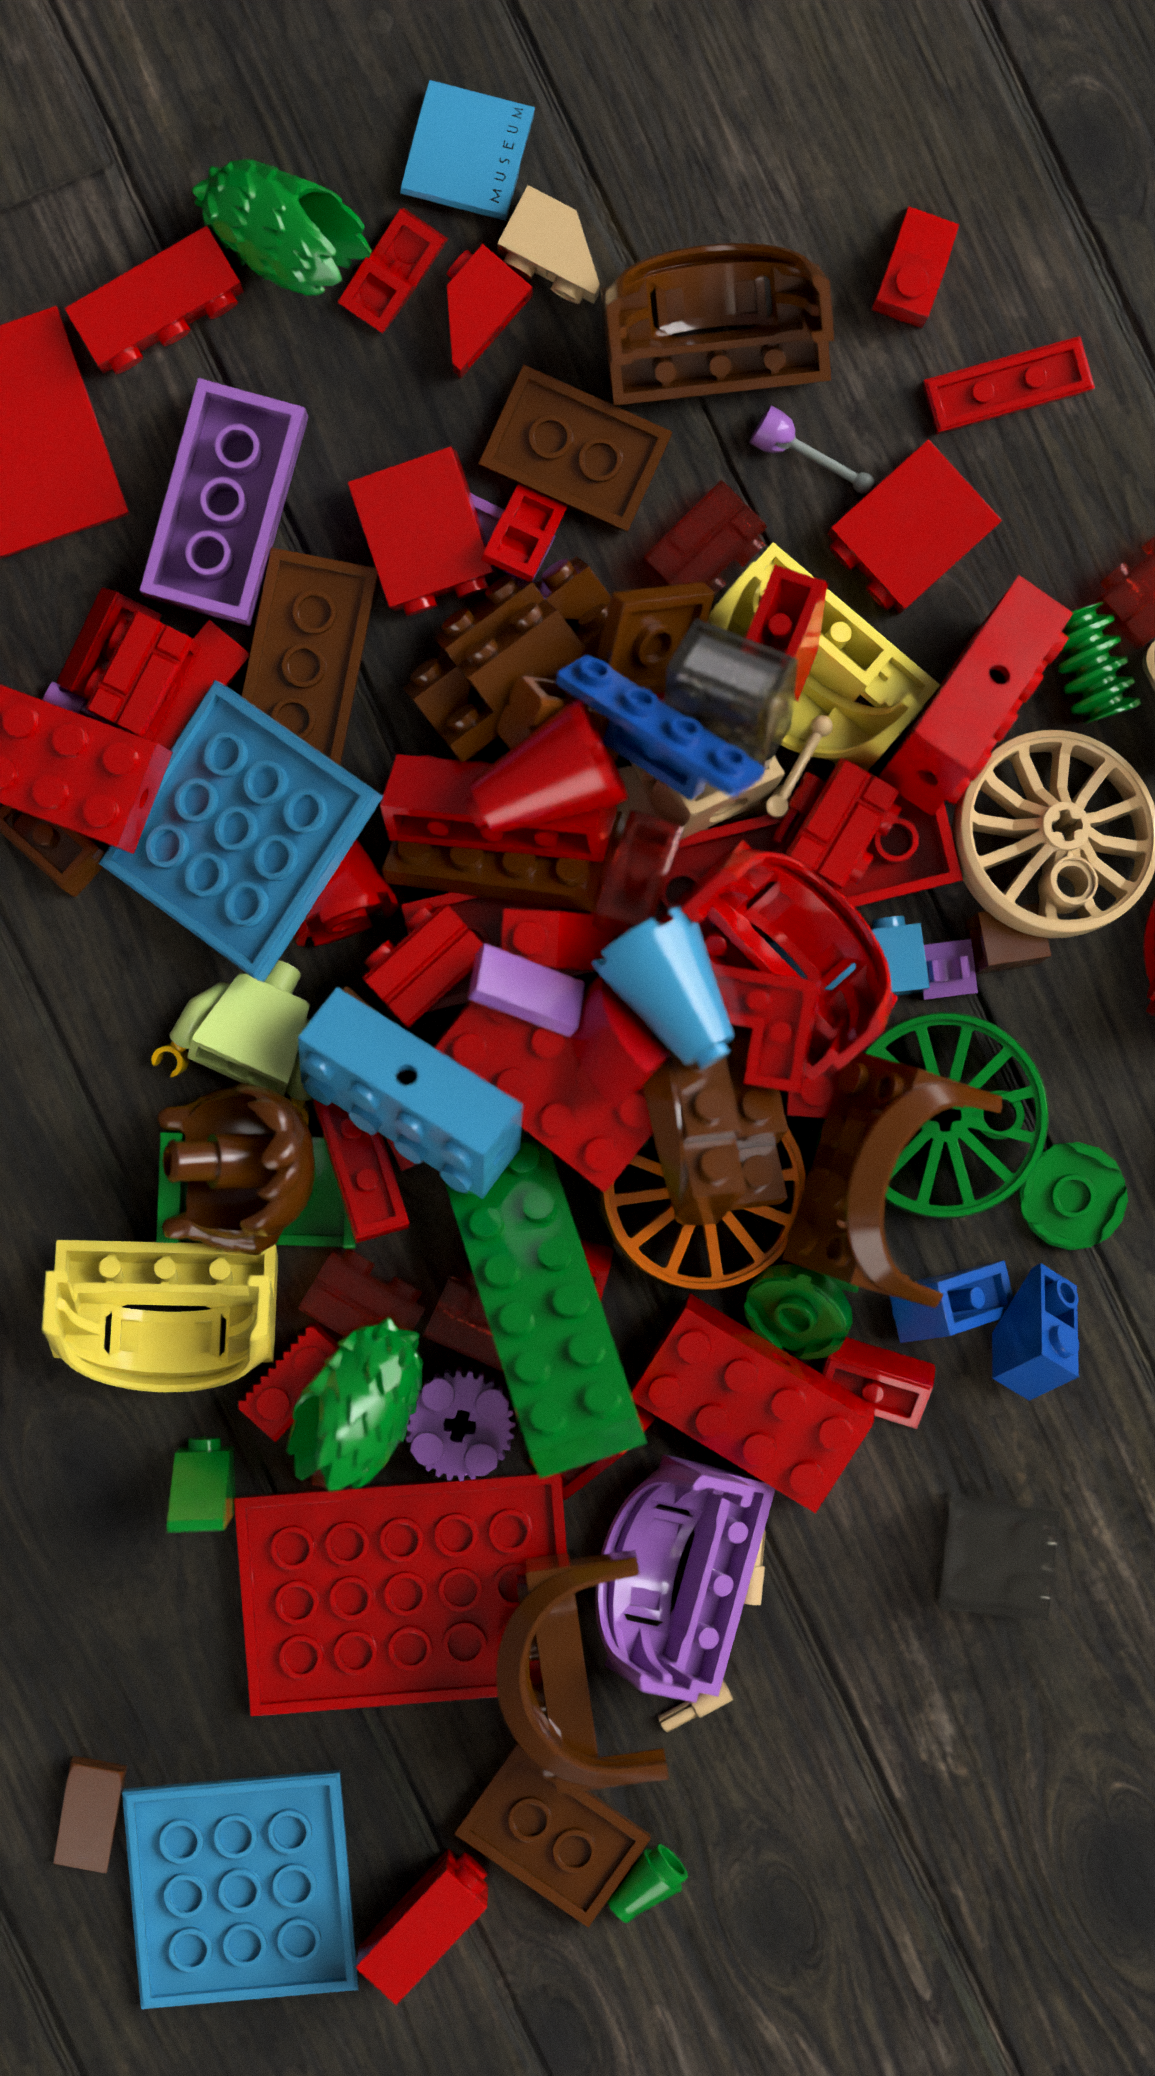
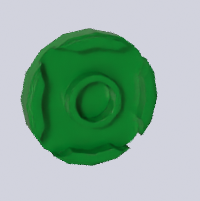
M1076 1141L1054 1144L1043 1150L1034 1170L1018 1189L1020 1213L1029 1229L1047 1244L1067 1250L1089 1248L1109 1238L1123 1221L1128 1203L1127 1186H1125V1179L1116 1161L1100 1148Z
M793 1264L770 1266L755 1277L746 1294L747 1300L744 1304V1312L753 1332L780 1349L784 1347L788 1350L796 1351L794 1355L796 1358L806 1360L826 1358L840 1349L852 1326V1308L844 1292L828 1277L802 1266Z

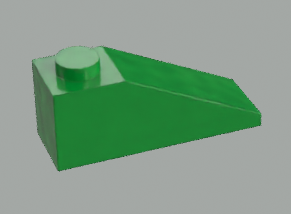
M221 1437L189 1438L188 1447H180L175 1452L167 1519L168 1532L225 1530L234 1515V1498L236 1496L234 1446H221Z

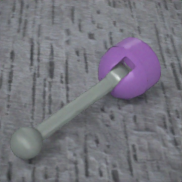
M772 405L765 411L749 441L750 444L760 450L772 454L781 453L786 449L792 448L851 482L854 490L860 494H867L874 487V479L870 474L866 472L857 474L796 439L795 426L792 419Z

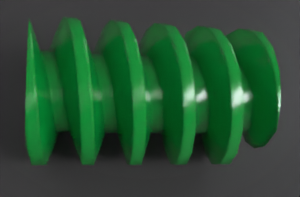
M1103 603L1072 611V616L1061 631L1069 639L1060 653H1069L1070 656L1061 662L1057 669L1059 673L1076 674V678L1064 687V691L1066 694L1083 696L1081 700L1070 708L1073 715L1089 716V719L1083 724L1134 709L1141 704L1140 698L1123 697L1122 692L1133 685L1135 681L1133 677L1116 676L1115 672L1124 666L1128 659L1127 656H1111L1109 654V651L1122 640L1120 635H1103L1102 630L1115 620L1114 614H1097L1096 609Z

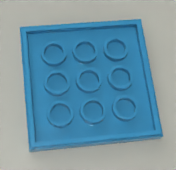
M214 680L170 750L173 752L135 853L131 854L109 846L99 864L254 979L265 982L383 796L225 684Z
M340 1770L126 1788L122 1791L141 2009L358 1990L359 1980L358 1970L355 1968L357 1957Z

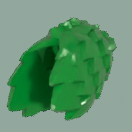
M253 159L234 160L222 168L210 166L208 178L192 188V193L196 196L195 204L203 209L204 226H208L213 231L225 251L231 249L236 253L241 265L247 263L255 274L261 275L264 280H270L283 289L307 296L322 294L325 292L323 286H333L342 281L337 266L349 268L352 264L350 259H365L371 255L372 250L361 234L365 228L364 224L352 209L342 203V198L329 189L298 176L280 171L277 167Z
M388 1317L377 1325L359 1327L337 1342L339 1348L324 1360L325 1365L306 1386L293 1407L292 1418L294 1422L290 1431L286 1452L289 1455L294 1454L295 1477L303 1481L320 1469V1473L325 1476V1485L329 1492L340 1490L351 1483L353 1489H358L371 1481L378 1471L385 1466L399 1441L403 1442L406 1437L410 1415L416 1412L419 1391L422 1389L421 1369L423 1361L416 1350L419 1344V1334L417 1332L398 1329L392 1319Z

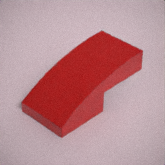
M399 209L370 257H366L338 300V303L381 333H384L417 288L449 238L407 209Z
M518 483L494 529L481 560L532 582L568 505Z

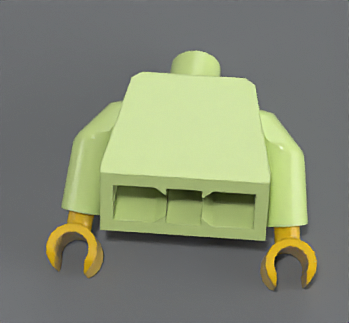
M278 960L265 982L256 980L246 973H239L231 984L219 982L193 997L185 1006L169 1034L172 1040L171 1043L158 1048L153 1053L151 1058L152 1065L154 1067L157 1066L163 1059L164 1053L171 1052L177 1059V1066L172 1071L171 1078L183 1073L187 1069L190 1059L241 1083L262 1086L276 1091L283 1096L287 1092L290 1096L288 1100L298 1108L308 1125L310 1112L305 1102L311 1100V1096L305 1091L301 1083L298 1036L311 1021L307 1018L310 1004L306 1000L292 995L301 977V973L289 963Z

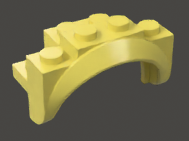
M773 542L756 562L753 561L711 611L701 650L716 662L724 684L727 686L743 715L768 738L792 751L801 753L813 732L811 729L813 719L824 715L831 719L833 729L829 735L821 738L812 757L832 761L835 765L843 758L868 771L923 708V705L939 688L940 684L827 589L818 652L798 702L747 685L734 668V665L774 565L813 577ZM861 695L874 707L854 701Z

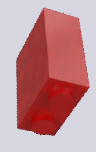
M928 439L831 527L828 535L834 542L829 545V549L848 570H852L857 566L869 579L870 583L865 588L884 610L888 611L893 606L901 614L994 530L1002 519Z
M451 446L348 482L389 608L395 611L404 609L406 616L416 615L437 607L435 598L456 591L458 598L483 592L489 588L487 580L498 576L494 565L481 560L488 543L474 506L458 453Z
M448 1848L360 1942L355 1968L395 2005L403 1999L487 1909L488 1884L484 1879L488 1874L483 1867L467 1853L464 1852L458 1857Z

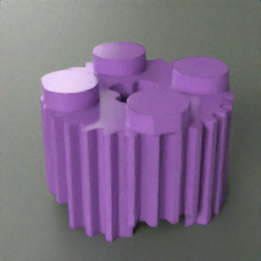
M457 1366L456 1372H451L447 1368L443 1376L437 1372L434 1374L432 1381L426 1379L423 1383V1388L419 1391L416 1412L410 1415L407 1431L410 1432L407 1433L406 1440L407 1442H412L410 1451L417 1462L425 1465L427 1471L434 1468L437 1477L445 1473L447 1480L450 1481L453 1476H458L459 1481H463L466 1475H469L471 1480H474L476 1476H484L495 1469L498 1460L503 1461L505 1458L504 1450H510L511 1448L510 1439L514 1438L513 1427H515V1417L512 1416L514 1408L508 1405L510 1403L509 1395L502 1394L503 1386L495 1387V1379L491 1377L487 1380L484 1377L485 1371L483 1370L475 1374L473 1367H469L467 1372L463 1371L462 1366ZM457 1410L469 1412L468 1421L476 1422L475 1429L466 1430L463 1436L453 1435L451 1433L452 1427H446L445 1419L455 1418Z

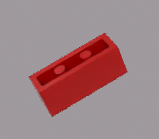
M205 226L64 309L102 373L104 374L113 369L115 374H120L144 359L141 352L160 341L162 346L165 347L185 337L191 331L188 324L207 314L210 319H214L233 309L238 304L235 297L244 291L208 226Z

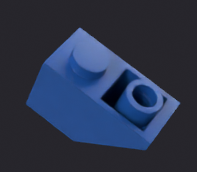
M1042 1263L1032 1267L992 1332V1379L1030 1401L1079 1377L1077 1285Z

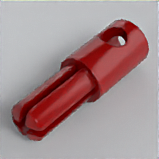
M805 772L799 787L795 790L788 803L787 813L772 837V841L776 845L779 844L782 848L790 846L805 817H807L816 799L819 798L827 784L826 782Z

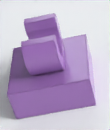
M971 939L924 945L930 988L921 993L922 1000L978 993Z

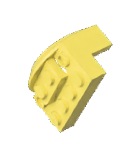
M56 1240L55 1270L46 1271L42 1329L49 1342L53 1357L61 1358L72 1369L93 1380L125 1389L148 1392H189L210 1389L241 1378L262 1362L274 1363L278 1275L276 1244L259 1255H247L241 1252H225L207 1246L204 1243ZM123 1306H206L211 1309L165 1312L130 1309ZM112 1312L110 1351L108 1353L104 1349L106 1317ZM224 1317L226 1319L225 1351L221 1354L222 1318Z

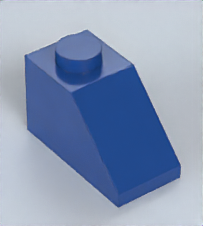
M1005 1260L914 1281L943 1293L942 1300L936 1308L889 1295L900 1343L952 1336L1001 1319L1013 1300Z

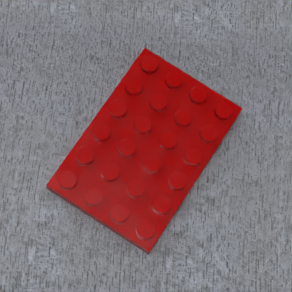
M561 1472L540 1479L538 1473L476 1477L474 1480L464 1478L463 1481H459V1479H452L451 1481L435 1480L362 1486L358 1489L346 1487L329 1492L327 1489L235 1496L234 1506L251 1716L498 1697L496 1682L498 1650L508 1621L519 1606L516 1583L517 1574L526 1573V1558L567 1553ZM540 1660L529 1662L531 1684L543 1682Z

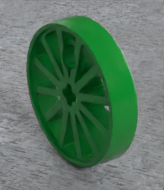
M933 1012L910 1017L889 1027L876 1037L862 1053L899 1063L886 1050V1046L904 1034L914 1031L926 1071L940 1076L927 1027L956 1025L960 1026L961 1029L948 1079L960 1082L972 1032L976 1030L1000 1043L1002 1049L967 1085L980 1089L1011 1056L1017 1060L1029 1081V1086L1010 1092L1003 1090L990 1092L1002 1096V1099L1009 1102L1014 1109V1121L1008 1129L995 1131L988 1127L983 1117V1109L964 1106L963 1108L958 1106L951 1107L950 1109L959 1110L960 1116L959 1121L950 1122L949 1131H940L939 1123L928 1119L919 1127L921 1131L899 1155L890 1179L930 1138L932 1139L916 1201L899 1194L889 1186L887 1187L885 1201L917 1216L932 1219H957L976 1215L995 1207L1015 1193L1027 1180L1038 1163L1046 1142L1049 1108L1045 1086L1035 1063L1026 1050L1011 1035L991 1022L972 1015L956 1012ZM1034 1099L1035 1128L1033 1132L1021 1129L1025 1113L1020 1100ZM968 1128L979 1130L983 1135L991 1139L1002 1140L1011 1138L1029 1143L1030 1148L1018 1170L1012 1173ZM958 1138L1004 1182L999 1189L979 1200L974 1199ZM944 1142L946 1143L962 1199L961 1205L937 1206L929 1204Z

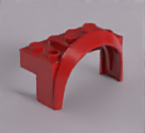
M743 840L736 844L678 898L657 922L663 926L673 921L674 919L669 910L682 906L680 910L694 924L698 923L710 963L802 978L752 928L751 923H753L771 937L795 961L808 979L820 981L805 1075L812 1082L832 1064L838 1070L842 1069L883 1032L888 1016L898 998L892 992L890 971L881 946L866 921L851 902L827 879L802 862L779 853L751 849ZM769 882H774L766 891H764L754 902H752L747 907L748 901H750ZM855 962L854 971L834 989L825 990L831 982Z

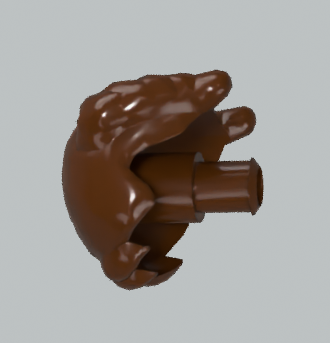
M239 1083L232 1087L218 1089L198 1097L195 1101L183 1106L166 1107L157 1114V1122L160 1127L166 1131L185 1134V1141L171 1139L165 1147L163 1153L164 1173L172 1184L176 1181H188L187 1211L165 1219L162 1225L164 1236L171 1239L189 1238L193 1241H202L207 1246L225 1252H241L247 1255H259L274 1246L284 1228L294 1222L306 1207L314 1185L315 1162L312 1136L298 1108L285 1096L276 1091L249 1083Z

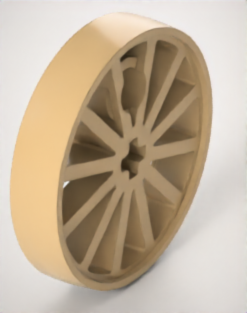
M1041 730L1026 733L1003 743L992 751L991 754L993 755L974 782L971 781L957 801L952 821V836L963 881L978 903L1003 924L1017 931L1044 938H1068L1086 934L1108 925L1126 913L1143 895L1155 872V805L1145 783L1135 769L1120 754L1104 743L1083 734L1064 730ZM1030 753H1052L1049 792L1042 785L1031 760ZM1070 756L1094 768V771L1072 801L1067 789ZM1009 760L1027 800L1023 799L995 776L993 769ZM1107 778L1118 790L1124 801L1097 812L1086 813L1084 809L1089 799L1103 780ZM979 790L1016 819L977 813L974 810V805ZM1131 815L1136 840L1103 835L1093 828L1123 816ZM973 831L1023 840L989 854L979 856L974 843ZM1095 852L1133 858L1135 863L1130 879L1126 880L1100 860ZM1031 853L1030 858L1004 893H1002L991 881L985 870ZM1043 864L1042 876L1038 883L1040 898L1037 915L1018 906L1015 901ZM1058 874L1071 881L1075 889V897H1068L1060 891L1057 885ZM1098 883L1116 897V901L1105 911H1101L1093 900ZM1076 910L1080 919L1060 920L1056 913L1067 914Z

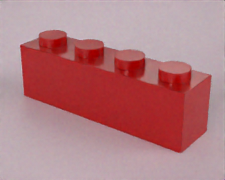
M396 755L380 805L389 840L603 862L617 814V805L494 834L488 825L478 828L465 802V798L473 794L470 783L493 764L480 760L464 761L462 763L460 760L440 759L430 755Z

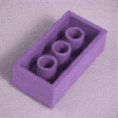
M198 378L140 587V592L145 598L251 627L267 570L271 547L273 548L308 421L305 407Z

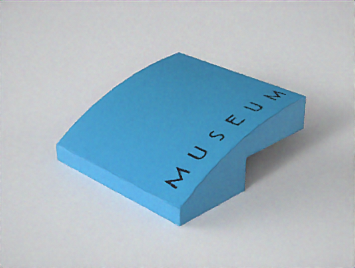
M429 80L400 194L506 221L519 176L521 160L533 122L535 107Z

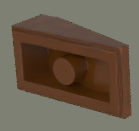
M3 805L0 808V832L58 886L73 897L78 896L103 868L99 861L105 854V851L89 837L23 813L13 824V817L17 810Z
M74 1755L70 1761L53 1864L107 1874L128 1765Z

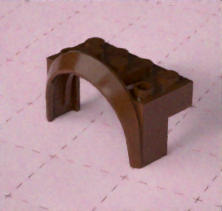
M722 243L682 248L639 261L623 271L609 287L600 288L611 397L614 406L832 381L828 343L829 341H834L830 280L823 273L818 263L814 264L796 251L779 246L755 243ZM764 275L770 279L773 312L769 317L767 316ZM653 290L655 291L658 329L653 326L650 295ZM757 325L749 329L679 337L671 335L712 327Z
M858 1053L839 1073L835 1094L827 1119L822 1127L821 1138L810 1173L805 1181V1189L794 1224L788 1235V1243L783 1260L852 1285L936 1308L942 1300L943 1293L913 1282L909 1279V1275L902 1274L894 1264L887 1248L884 1233V1203L889 1180L897 1159L911 1136L932 1116L957 1106L961 1108L969 1106L1001 1113L1002 1096L918 1068L866 1053Z
M636 1550L570 1559L569 1552L526 1558V1573L517 1574L516 1583L519 1606L508 1621L500 1642L496 1666L497 1692L504 1718L511 1733L524 1751L543 1767L544 1779L556 1780L558 1795L649 1781L669 1780L664 1748L604 1757L598 1756L575 1593L590 1586L639 1575ZM540 1660L543 1682L531 1684L529 1662Z

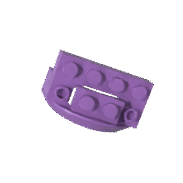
M663 1454L659 1469L644 1480L626 1498L618 1510L602 1548L601 1555L636 1550L639 1575L596 1585V1618L600 1637L608 1654L605 1662L606 1667L627 1679L642 1692L695 1703L699 1693L719 1696L775 1488L753 1475ZM662 1504L688 1510L690 1514L657 1507V1505ZM694 1528L695 1535L676 1604L670 1613L677 1568L684 1547ZM624 1614L653 1619L662 1623L658 1626L634 1622L627 1620Z

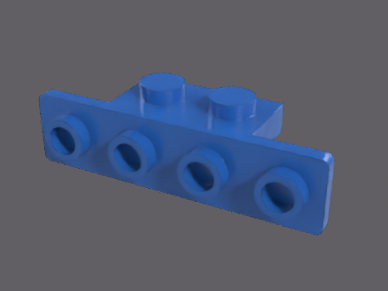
M584 655L558 672L555 680L558 686L610 719L602 741L604 745L690 801L703 793L707 782L729 797L734 798L762 779L765 768L749 758L743 750L727 744L704 729L696 720L682 715L659 700L651 691L637 686L614 671L606 662L595 659L590 655Z

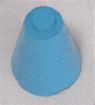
M682 906L669 910L674 919L673 921L663 926L657 923L654 918L642 923L607 946L601 952L605 959H594L592 964L606 983L685 1065L697 1062L699 1067L704 1069L730 1053L726 1044L734 1038V1034L698 923L694 924L680 910Z

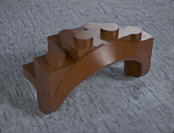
M577 556L570 561L565 558L551 565L542 574L541 579L543 581L529 582L512 575H506L495 581L486 590V598L475 604L470 610L468 608L458 610L444 621L441 626L443 631L434 637L441 647L437 659H430L415 669L410 676L412 681L403 688L453 756L462 763L464 761H483L477 751L499 735L497 725L505 706L510 705L509 696L518 676L556 680L560 670L584 655H590L596 659L611 596L589 565ZM564 619L579 620L580 626L572 631ZM471 685L482 699L476 706L468 704Z
M730 1024L734 1034V1038L726 1044L730 1053L704 1069H701L697 1062L685 1065L649 1028L657 1041L671 1054L643 1085L666 1186L673 1205L676 1221L680 1224H717L729 1210L782 1204L787 1198L776 1144L788 1132L779 1089L744 1083L753 1028Z

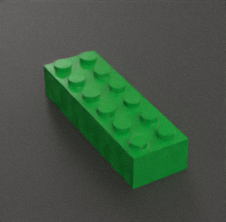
M532 1135L522 1137L519 1151L483 1199L469 1190L467 1193H461L450 1187L446 1182L445 1185L527 1447L538 1475L542 1479L647 1444L551 1151Z

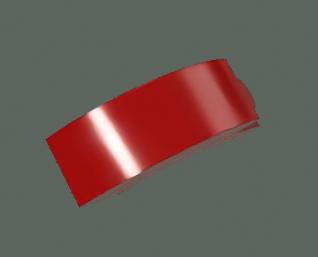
M598 975L583 993L579 1026L571 1036L576 1054L588 1077L614 1109H617L641 1089L671 1054L657 1041L646 1023Z

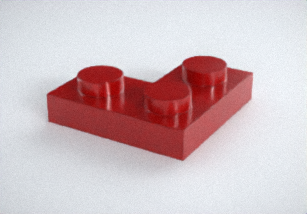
M711 963L730 1024L753 1028L744 1083L801 1093L820 981Z

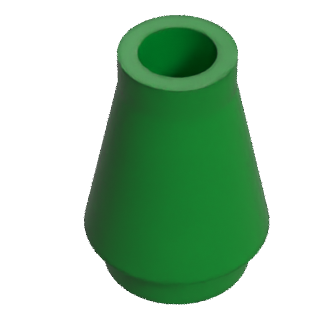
M659 1844L653 1850L645 1849L617 1889L612 1893L607 1903L620 1920L629 1923L637 1915L681 1892V1883L688 1878V1873L678 1857L666 1846Z

